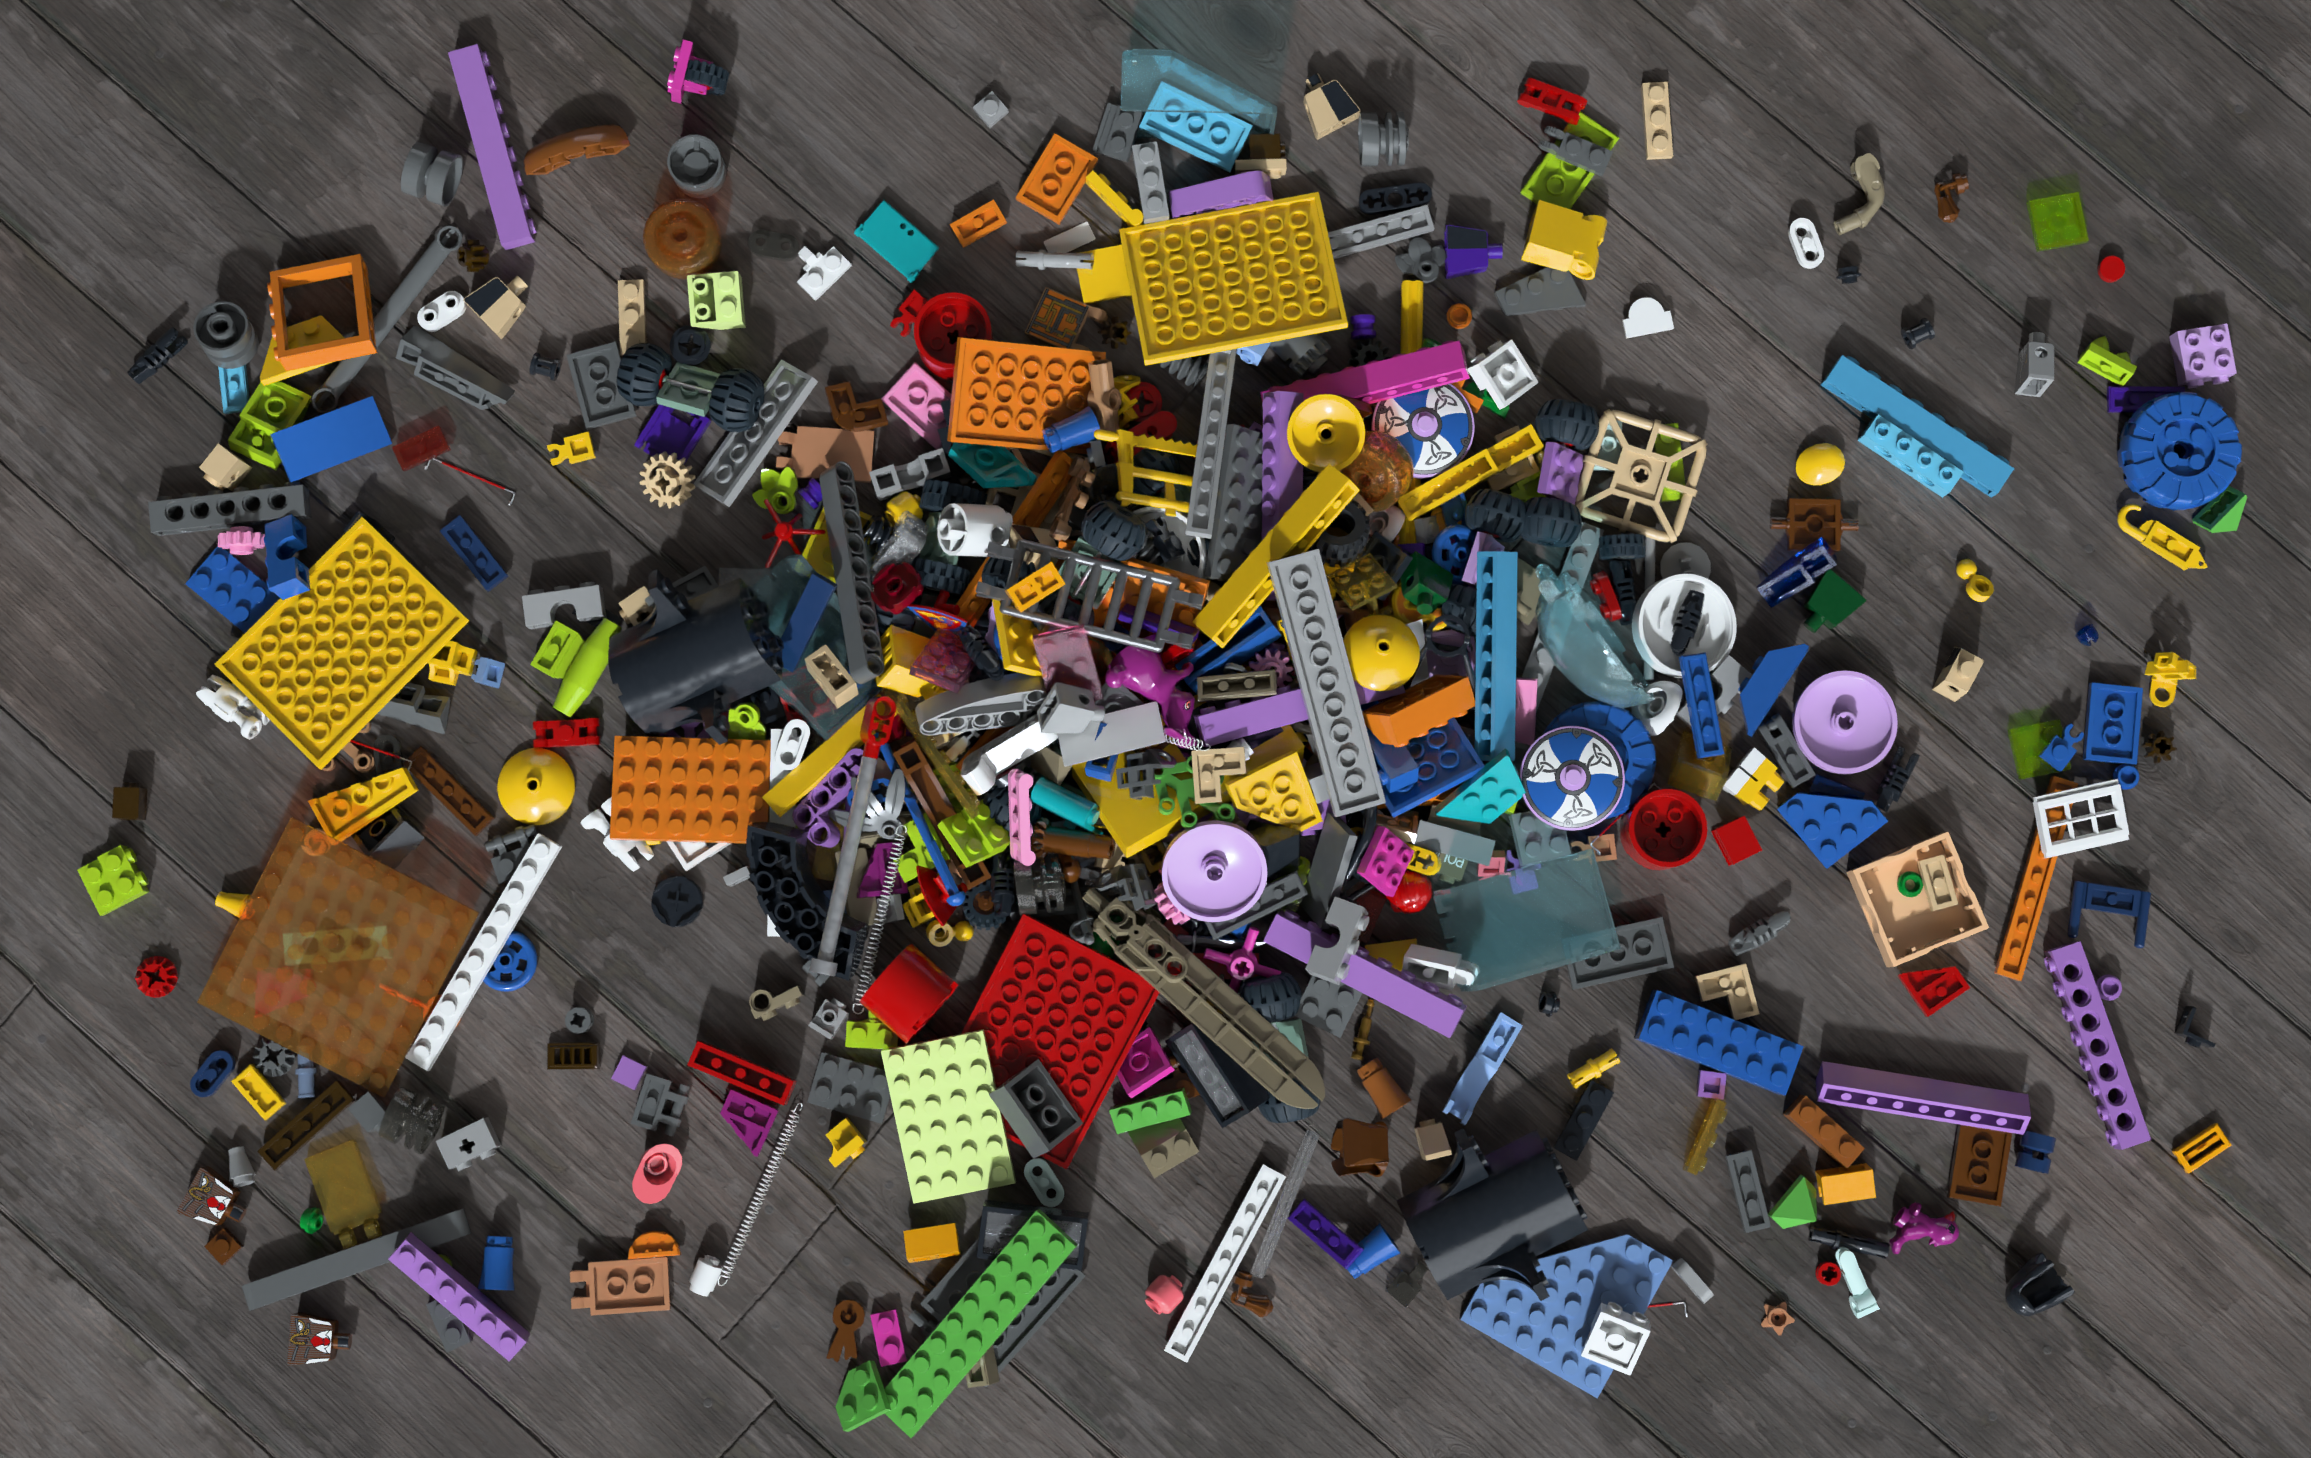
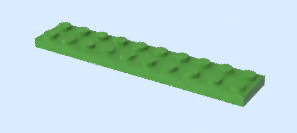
M1040 1209L1036 1210L885 1387L884 1390L891 1410L884 1414L910 1438L914 1437L1078 1244Z

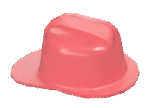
M665 1143L658 1144L649 1148L641 1155L639 1166L632 1181L633 1192L641 1202L648 1204L657 1203L664 1199L671 1190L682 1166V1156L676 1147Z

